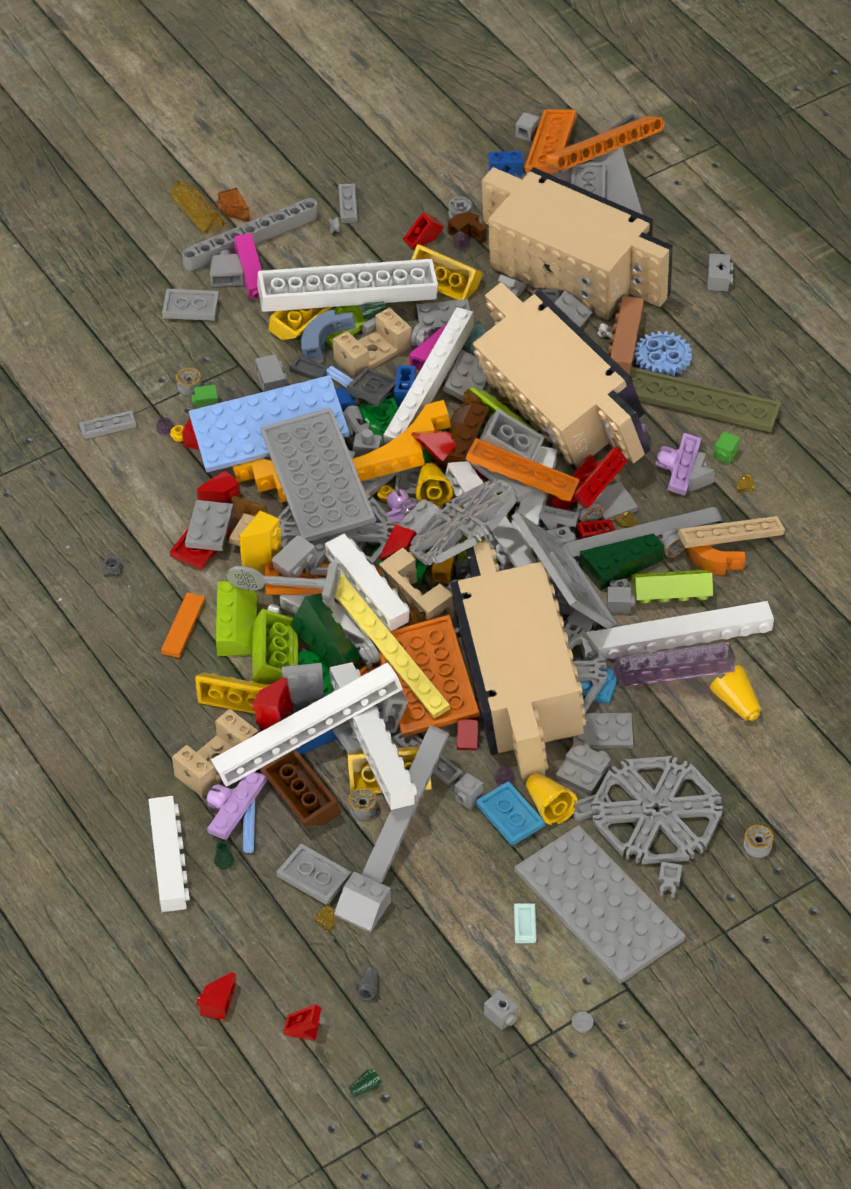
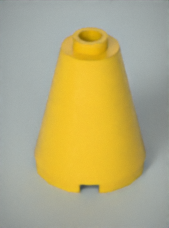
M428 462L421 467L415 492L416 498L419 502L425 499L439 508L445 503L450 502L453 496L452 484L435 463Z
M740 665L734 666L723 672L725 676L721 679L717 677L711 683L710 689L745 721H754L760 716L761 707L743 667Z
M534 773L528 777L526 788L541 818L549 825L555 822L560 824L569 819L575 811L574 804L575 802L577 803V797L573 791L541 773Z

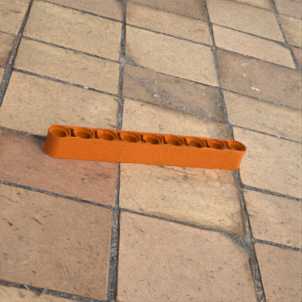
M656 116L642 117L549 154L546 158V166L556 170L568 169L662 131L664 120Z

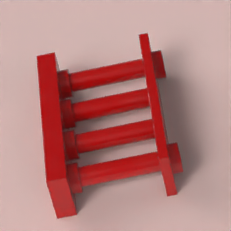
M618 447L612 448L605 458L598 462L592 455H588L571 475L580 479L571 501L561 500L554 495L550 502L555 508L567 510L572 503L577 501L584 509L589 508L628 460Z

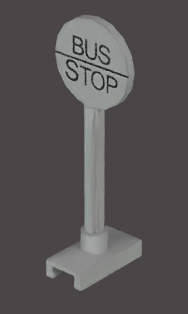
M330 563L326 578L318 579L263 576L260 572L250 567L235 566L228 570L227 579L235 587L249 591L261 589L264 584L317 588L323 590L322 597L325 605L333 606L341 573L337 572V563Z

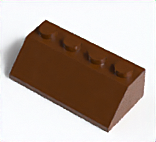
M471 403L454 411L450 419L451 427L446 428L445 431L453 436L452 440L457 445L444 461L433 458L431 462L435 463L438 467L447 469L448 463L467 461L465 459L476 438L480 439L489 420V407Z
M296 749L260 768L264 776L304 826L324 825L341 814L338 801Z

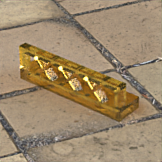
M180 180L177 181L170 195L202 232L208 234L214 224L224 227L226 222L193 184Z

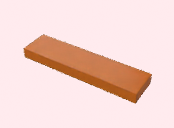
M186 593L161 648V654L176 658L181 657L205 603V596Z

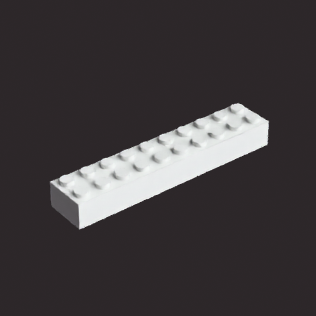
M432 259L258 271L257 279L262 312L436 299L438 289Z

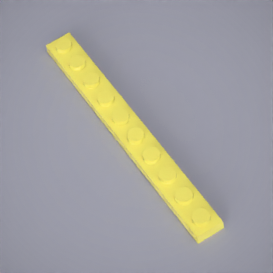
M341 573L335 597L367 638H370L376 649L433 719L450 709L449 703Z

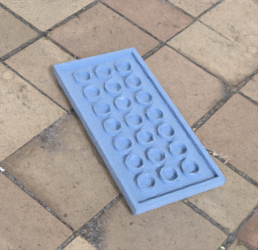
M330 375L189 411L206 473L270 457L261 434V427L330 407L343 438L349 436V430Z

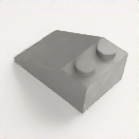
M497 409L488 420L480 440L534 461L545 437Z
M423 499L403 518L398 526L415 530L418 534L434 513L438 514V509L440 508ZM441 522L436 526V528L446 522Z

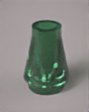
M384 301L364 303L363 306H360L364 320H370L375 315L386 310Z
M221 841L216 845L214 863L218 868L224 870L232 866L234 856L229 848V844Z
M372 1068L369 1071L366 1070L348 1088L354 1098L361 1094L379 1088L378 1085L382 1081Z

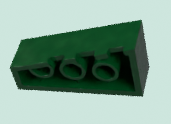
M652 533L582 550L579 556V566L596 587L602 590L609 587L612 580L625 579L631 576V574L640 572L662 561L664 544Z
M322 594L305 596L290 626L329 668L352 662L356 669L362 658L350 639L344 636L341 624L336 623L332 616L333 611L330 607H326L323 602Z

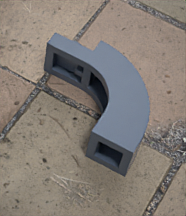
M329 310L315 317L307 325L302 335L301 347L304 357L306 359L323 357V342L330 334L356 328L352 312L336 315L335 310Z

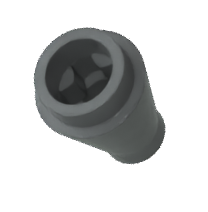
M367 968L356 986L359 998L371 1000L377 994L378 971L376 969Z

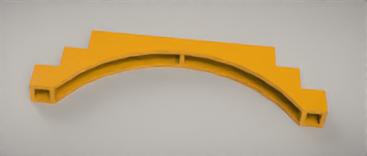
M444 400L426 404L416 420L402 434L386 445L368 454L353 458L352 461L360 481L425 465L422 453L424 448L411 434L420 431H439L451 427ZM262 458L233 466L238 482L255 479L259 493L277 488L280 502L287 501L272 461Z

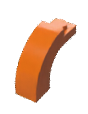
M710 545L686 548L690 560L700 569L708 570L712 574L725 575L726 570H744L745 552L719 551Z

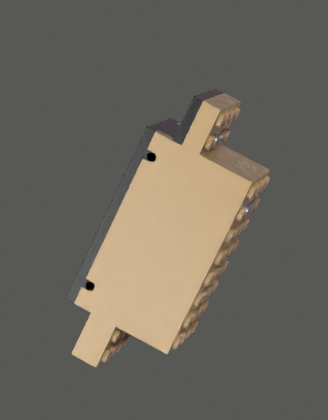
M494 167L482 179L483 225L489 231L490 267L494 270L507 274L538 290L558 289L559 297L566 290L590 309L593 314L609 320L618 308V302L622 303L623 296L631 294L637 298H644L650 304L661 307L671 294L673 245L652 237V218L534 167L523 180Z
M502 282L485 295L486 305L492 311L490 315L496 321L494 323L495 326L472 344L475 348L474 354L479 359L478 363L484 369L483 373L488 378L487 382L493 389L495 387L498 389V393L503 399L507 398L509 400L508 403L514 410L518 409L520 411L519 414L525 421L529 420L531 422L530 425L536 432L540 431L542 433L541 435L545 437L544 440L547 443L551 442L553 444L552 447L557 449L558 454L562 453L564 455L563 458L569 465L573 464L578 468L588 455H595L608 443L613 448L618 447L625 458L629 459L633 464L650 451L639 420L644 415L631 376L552 300L539 290L523 303Z
M488 541L466 549L470 578L451 582V591L458 629L490 755L514 750L522 783H526L528 777L534 773H541L546 776L545 770L548 769L545 742L584 734L583 726L586 725V720L584 716L583 691L580 681L578 682L576 665L573 664L572 650L568 646V636L564 632L563 618L559 614V604L555 600L554 586L550 582V574L544 568L543 563L538 562L500 571L499 565L496 563L495 550L490 548Z

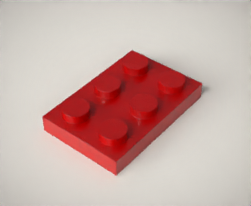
M231 527L228 528L226 539L232 533ZM187 529L170 550V557L203 570L217 550L185 547Z

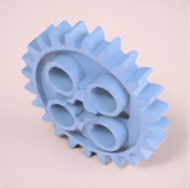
M658 331L657 335L651 332V336L645 334V338H640L639 342L636 343L634 360H636V365H640V369L664 375L671 374L674 377L675 372L681 374L682 370L686 371L687 366H690L692 349L690 344L686 343V339L681 340V335L675 337L674 332L671 335H668L667 331L664 334Z

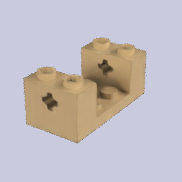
M391 308L375 315L376 331L358 341L348 331L333 338L334 360L353 378H356L366 367L374 369L411 348V327Z
M401 548L379 564L380 576L386 579L391 589H396L399 599L408 605L410 609L409 614L418 623L450 615L451 619L454 617L453 596L448 588L438 584L422 596L418 589H414L411 586L417 582L416 558L411 552L408 553L404 548Z
M231 709L215 720L217 735L200 750L195 752L188 745H185L172 756L174 776L202 798L208 794L209 790H213L211 789L212 786L222 782L211 759L258 734L257 729Z

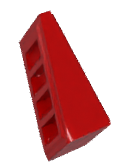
M611 520L577 523L575 532L579 539L616 531Z

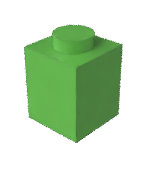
M215 385L194 387L195 395H191L192 406L196 405V409L218 404Z
M723 431L714 445L713 458L730 464L739 450L740 437Z

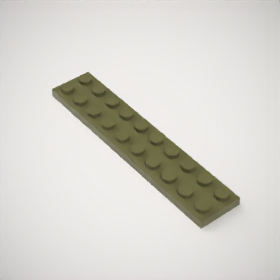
M635 367L631 368L630 376L639 401L767 432H772L781 407V402Z

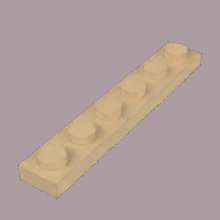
M774 516L682 528L679 530L678 536L684 547L689 548L783 535L785 529L779 518Z

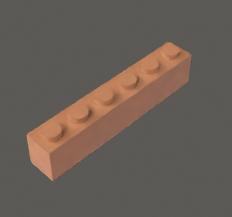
M623 296L622 303L618 302L608 355L630 375L643 313L644 298Z

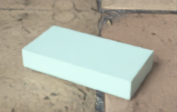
M514 904L515 943H536L535 904Z

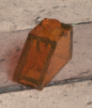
M237 187L218 192L216 204L218 209L222 210L224 216L245 222L250 221L249 208Z

